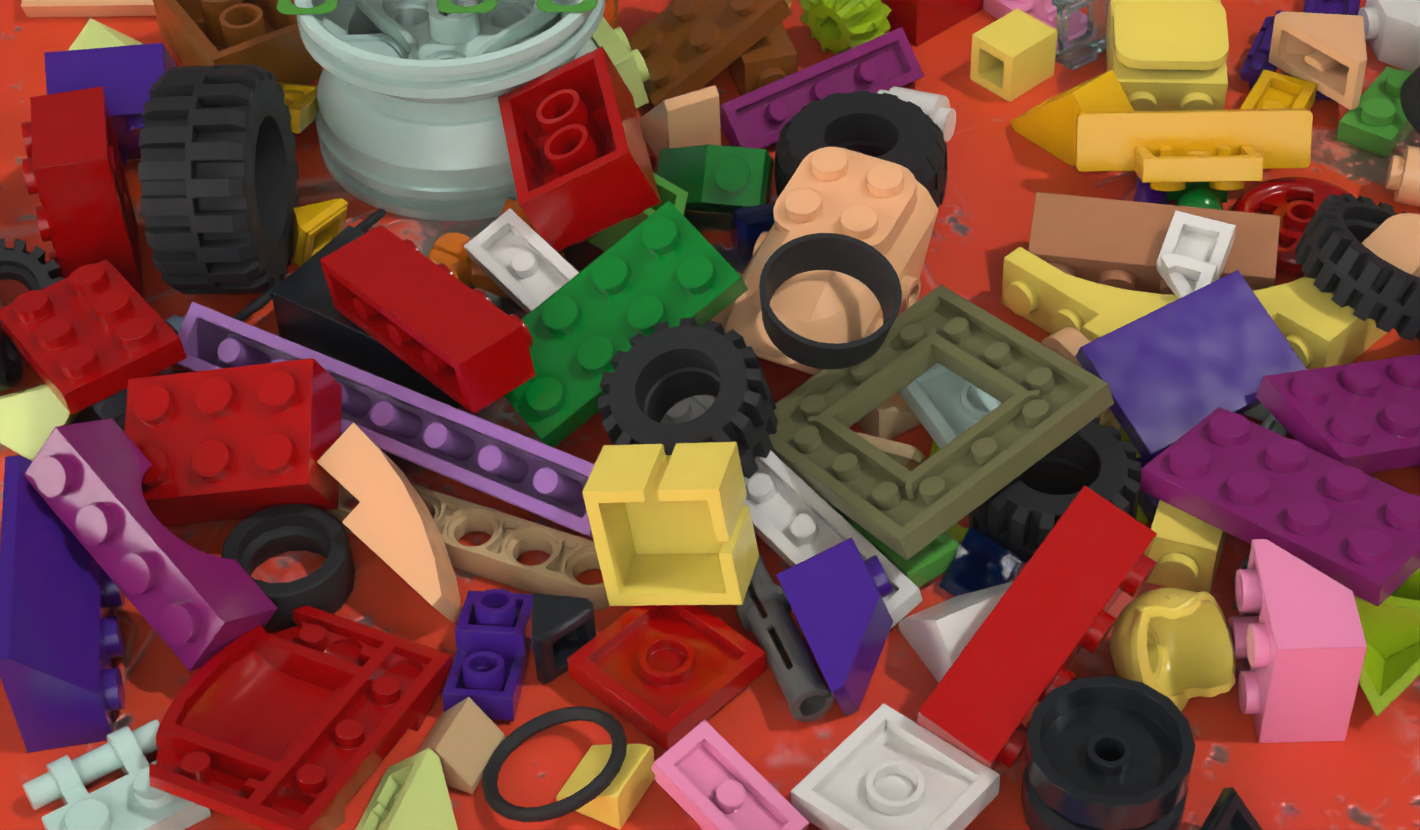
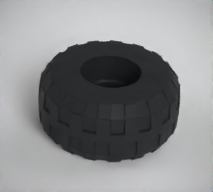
M855 90L852 93L841 94L839 92L830 94L824 99L814 100L805 105L780 131V137L776 141L774 166L777 197L780 196L802 160L809 153L819 148L839 147L908 168L915 176V179L928 190L937 207L940 204L942 205L947 183V143H945L943 132L937 123L935 124L929 115H926L919 106L910 101H903L896 95L871 93L870 91Z

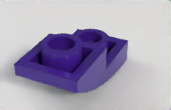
M504 589L468 591L455 628L456 655L442 693L444 712L470 697L490 719L514 721L531 645L533 594L511 593Z

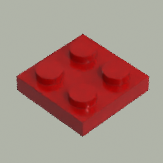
M700 605L634 606L567 658L569 677L668 751L703 720L710 718L766 671V652Z

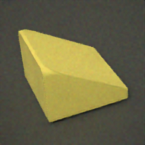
M641 743L627 744L626 757L619 773L611 784L595 799L575 811L621 830L655 778V773L651 770L654 762L653 747ZM612 744L592 745L556 796L557 802L581 790L602 772L611 755Z

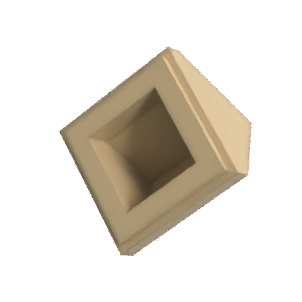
M468 697L441 714L416 754L430 748L440 757L446 785L473 794L483 778L485 767L491 755L505 739V734Z

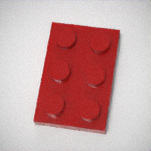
M108 259L96 264L83 265L75 269L69 277L41 290L25 292L18 296L13 303L0 309V325L4 333L71 415L128 388V379L150 377L187 359L179 336Z

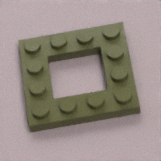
M939 285L896 317L884 343L870 358L857 365L843 369H823L775 403L776 409L774 413L778 420L777 433L769 435V438L773 445L771 451L819 496L908 560L1114 404V400L1107 382L943 285ZM937 363L1002 403L912 471L849 429L850 426L859 422L865 415L902 388L911 384L913 380Z

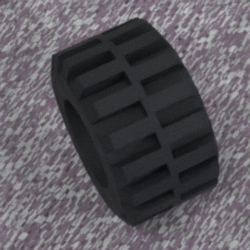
M681 318L679 326L669 327L668 322L664 321L653 325L655 333L644 337L639 332L629 339L632 348L627 353L620 350L616 352L610 360L615 371L603 373L600 382L604 395L598 397V410L604 420L602 424L613 445L663 444L665 455H672L676 443L737 442L743 476L749 479L758 470L755 458L757 456L767 458L773 446L769 435L777 433L778 420L774 413L776 409L775 402L758 358L752 347L746 346L743 336L733 329L725 333L722 324L708 319L703 327H699L695 318ZM697 395L717 397L712 406L694 420L681 424L660 423L670 408L686 398Z
M1099 418L1093 419L970 512L968 516L969 530L972 539H978V550L985 558L996 557L995 567L1005 573L1013 570L1021 572L1084 485L1136 519L1141 481V464L1136 461V450L1130 442H1121L1122 433L1112 425L1102 427L1099 425Z

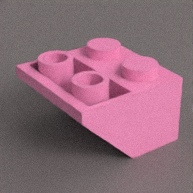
M1254 539L1251 543L1247 569H1238L1235 577V597L1239 616L1229 617L1227 623L1232 638L1235 659H1241L1243 668L1238 678L1240 710L1242 714H1252L1258 743L1345 741L1367 650L1353 591L1269 540Z

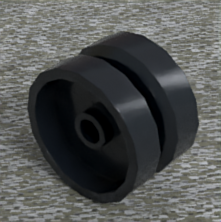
M1116 676L1079 678L1053 689L1034 709L1027 731L1025 748L1026 767L1023 773L1021 792L1026 824L1031 830H1180L1195 752V743L1188 719L1173 701L1162 693L1142 682Z

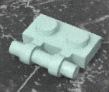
M157 719L133 731L128 726L122 727L106 736L108 743L73 760L68 755H65L47 764V773L22 784L34 810L59 798L65 804V806L41 817L45 830H185L210 817L211 813L207 807L150 786V764L145 756L158 750L156 733L160 723ZM120 768L125 776L91 793H88L84 787Z

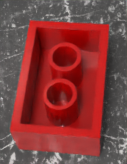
M603 46L498 97L519 206L540 237L557 252L573 244L584 242L592 235L625 219L634 218L646 209L661 203L633 96Z
M103 86L30 97L31 122L21 124L24 147L28 157L22 159L23 174L29 195L38 194L42 206H36L38 228L42 241H52L53 248L56 250L49 253V259H53L58 265V277L67 278L75 269L83 265L96 264L108 259L132 287L144 297L138 223Z
M314 358L128 379L125 434L152 463L151 468L141 483L142 493L149 509L163 526L247 518L255 512L283 504H306L324 510L338 509L339 482L317 461L341 436L342 386Z

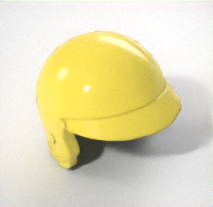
M1175 587L1151 590L1133 599L1118 615L1110 638V653L1118 677L1142 682L1170 698L1180 711L1185 708L1190 698L1199 696L1215 697L1221 693H1227L1236 683L1234 676L1236 670L1235 652L1230 630L1219 604L1214 596L1208 592H1194Z

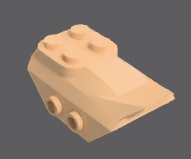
M824 147L809 153L802 160L776 200L773 208V226L769 232L764 231L760 234L754 246L753 257L744 271L739 273L748 290L716 315L712 321L721 323L725 333L733 329L743 336L746 346H751L757 357L816 375L823 369L809 367L787 357L772 343L764 328L759 284L762 270L769 257L785 243L804 235L835 233L859 239L878 250L895 269L902 290L899 315L918 301L921 290L920 275L939 210L928 190L915 179L911 171L899 164L839 147ZM813 270L797 274L780 285L770 301V307L774 314L786 327L798 335L822 343L840 344L857 341L871 335L883 326V313L876 296L862 282L841 272Z

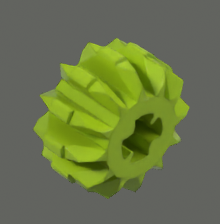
M799 0L804 10L800 19L810 27L811 33L809 38H816L821 43L823 53L832 50L834 55L840 54L882 36L891 29L887 20L891 9L882 3L881 0Z

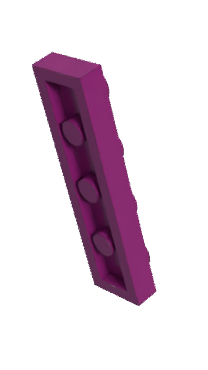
M900 27L721 104L720 125L730 146L764 149L775 144L780 137V131L795 114L799 113L805 105L814 100L819 101L826 98L827 95L839 92L841 94L852 93L855 90L870 91L871 93H877L881 89L889 91L894 86L904 87L923 78L924 74L903 28Z

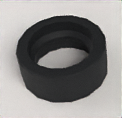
M283 504L255 512L237 524L223 543L221 557L236 560L250 577L255 568L268 558L287 551H309L323 555L326 558L322 566L314 572L292 582L268 583L252 578L278 608L264 627L266 629L279 631L297 626L293 621L292 610L306 605L333 614L343 606L353 590L355 568L349 538L341 521L324 509L306 504Z

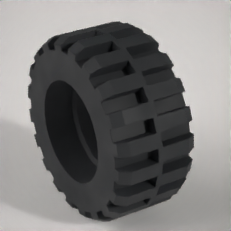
M256 64L173 67L158 77V81L153 83L149 91L151 99L145 103L142 115L145 120L144 128L140 130L139 138L141 163H138V179L141 181L142 197H140L141 213L145 216L146 222L145 235L148 246L152 247L153 250L152 260L157 270L162 272L161 278L166 284L182 294L266 293L284 280L288 273L287 266L292 261L294 253L292 249L293 208L299 207V196L297 195L298 164L295 161L294 151L296 149L295 136L291 131V115L289 107L284 103L285 94L281 85L276 83L277 78L272 73Z

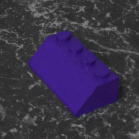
M16 455L5 457L0 546V678L28 753L107 741L106 736L114 732V711L122 710L125 707V693L119 667L114 668V658L125 655L123 626L119 615L114 616V607L125 605V595L23 476L32 461Z

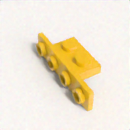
M1306 108L1080 112L1076 116L1075 166L1081 172L1135 171L1143 183H1150V188L1157 191L1184 190L1186 182H1209V187L1216 190H1240L1245 188V181H1262L1263 169L1307 168L1310 165L1313 114Z

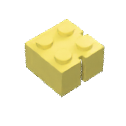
M737 442L676 443L672 455H665L663 444L604 445L582 494L609 606L742 605L759 558L750 507L749 505H743L747 492Z

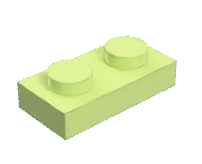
M602 17L591 39L598 48L603 46L632 94L635 107L638 108L649 103L643 82L649 80L650 75L638 49L631 50L628 39L621 27L613 29L606 19Z

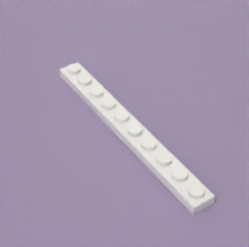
M508 209L464 245L470 259L527 314L579 273L511 209ZM697 395L686 398L670 408L660 423L681 424L694 420L705 413L716 399L711 395ZM771 450L767 458L758 456L755 458L758 470L749 479L744 476L747 495L743 505H749L754 532L790 567L852 537L863 561L877 555L892 585L894 593L882 598L893 619L891 628L923 601L920 589Z

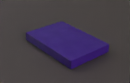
M1239 270L1080 347L1075 356L1083 369L1109 384L1114 404L1109 409L1145 463L1162 453L1218 407L1233 413L1242 414L1262 404L1255 395L1264 376L1307 370Z

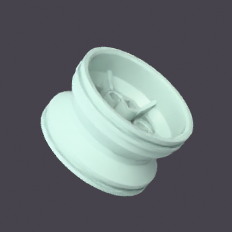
M294 0V5L301 8H312L321 5L326 0ZM338 0L336 9L330 13L297 15L300 37L305 48L313 59L324 68L317 88L319 111L315 121L322 158L328 171L347 192L357 199L378 209H384L386 212L404 217L434 221H468L500 216L507 199L510 198L518 201L498 97L597 49L598 47L591 37L602 20L606 0H598L597 6L587 12H543L537 8V0H498L496 8L486 13H443L437 9V0ZM484 0L450 1L458 6L469 7L478 5ZM583 0L551 1L557 5L570 6L578 4Z

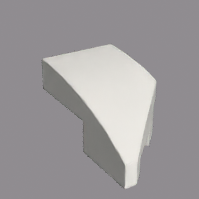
M1175 211L1157 259V271L1178 299L1220 279L1235 240L1236 225Z

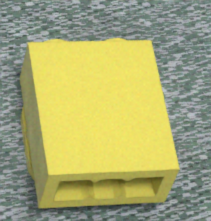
M1109 0L1106 24L1107 71L1113 70L1134 111L1224 110L1228 88L1226 59L1229 50L1226 11L1221 4V0Z

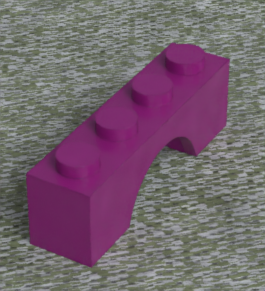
M112 418L56 426L23 476L189 671L201 668L224 647L259 625L263 628L266 626L278 608L236 560L210 555L188 545L166 529L151 512L144 499L141 483L151 468L152 463Z

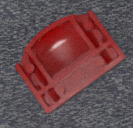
M308 605L292 610L293 621L297 626L273 634H268L261 625L251 629L209 659L184 685L169 706L156 733V745L159 750L156 765L150 763L149 766L150 786L265 830H335L345 822V806L407 730L419 731L451 669L452 655Z

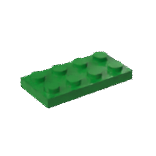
M667 201L521 319L529 329L533 339V346L529 350L536 376L507 393L504 397L542 443L554 448L599 411L598 397L604 395L600 387L603 373L615 371L610 360L618 350L627 353L632 348L629 339L639 332L644 337L655 333L653 325L664 321L668 322L669 327L679 326L681 318H695L698 326L703 327L708 319L712 320L745 293L748 288L739 273L670 201Z

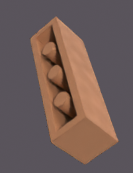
M1036 192L1028 251L1068 275L1091 282L1133 291L1175 295L1157 271V259L1175 211H1180L1236 225L1235 240L1220 278L1239 270L1253 291L1274 286L1280 216Z

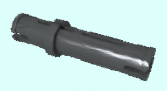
M759 553L742 605H737L736 613L743 628L750 633H754L760 648L766 652V661L787 700L791 715L797 721H814L824 716L831 709L834 697L825 685L806 643L803 641L790 616L792 607L783 588L774 584L764 565L763 557ZM760 601L762 602V604H763V606H764V608H765V610H766L768 616L766 615V613H765V611H764V609H763V607H762ZM784 648H785V650H786V652H787V654H788V656H789V658H790V660H791V662H792V664H793V667H792V665H791V663H790V661H789V659H788V657H787V655H786V653H785V651H784Z

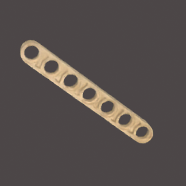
M339 483L338 509L326 511L341 521L345 532L355 535L342 523L353 510L344 506V504L354 496ZM412 484L426 504L431 516L434 517L433 520L444 540L454 568L530 593L587 598L593 603L594 611L609 607L604 582L596 585H586L575 579L586 570H601L594 541ZM469 532H486L492 536L486 543L479 546H464L458 542L463 535ZM531 550H540L550 554V557L539 565H523L516 561L521 554Z

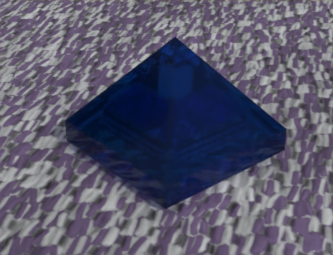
M969 527L939 586L956 597L1014 581L1027 562L979 530Z

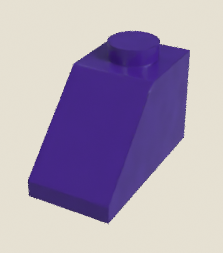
M851 537L776 574L824 678L846 717L859 711L892 627L893 619L882 598L894 593L877 555L863 561Z

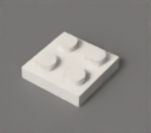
M882 704L791 790V805L806 820L822 830H964L999 794L1000 774L888 705Z

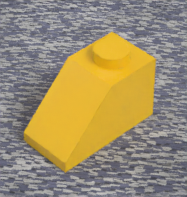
M1111 69L1045 100L1011 120L1010 123L1015 132L1073 167L1075 166L1076 116L1078 113L1134 110L1115 73Z

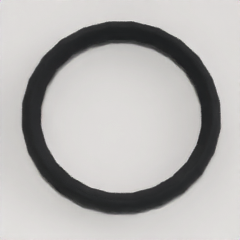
M586 706L565 707L531 719L506 737L491 755L485 767L482 782L486 802L499 815L520 822H543L562 817L580 809L600 795L619 773L627 752V737L623 726L613 715L601 709ZM570 721L594 722L604 727L610 734L612 751L607 765L587 786L573 795L552 804L529 808L515 806L504 800L500 795L497 781L504 761L518 746L535 734L552 726Z

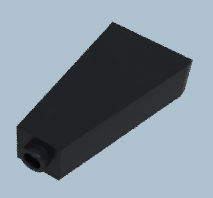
M350 225L347 226L271 291L280 337L458 409L461 406L335 309L320 259L364 235L357 228Z

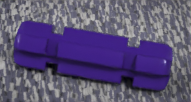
M1275 16L1265 18L1247 59L1241 68L1240 78L1249 82V89L1254 87L1264 69L1276 72L1278 68L1268 62Z

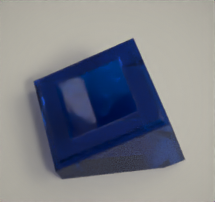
M775 203L734 210L730 225V238L738 260L753 257V250L758 237L764 231L769 232L774 224L773 208Z

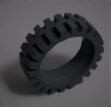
M1342 193L1340 197L1333 194L1328 199L1325 198L1309 221L1295 248L1297 253L1295 256L1298 264L1303 265L1301 270L1306 277L1316 279L1313 285L1321 292L1334 294L1331 300L1340 307L1350 306L1355 309L1353 315L1359 319L1366 321L1367 318L1375 321L1376 328L1388 333L1393 328L1401 338L1412 341L1416 337L1420 341V278L1388 263L1362 244L1386 219L1397 213H1395L1391 205L1380 202L1376 206L1370 198L1359 196L1356 199L1351 194Z

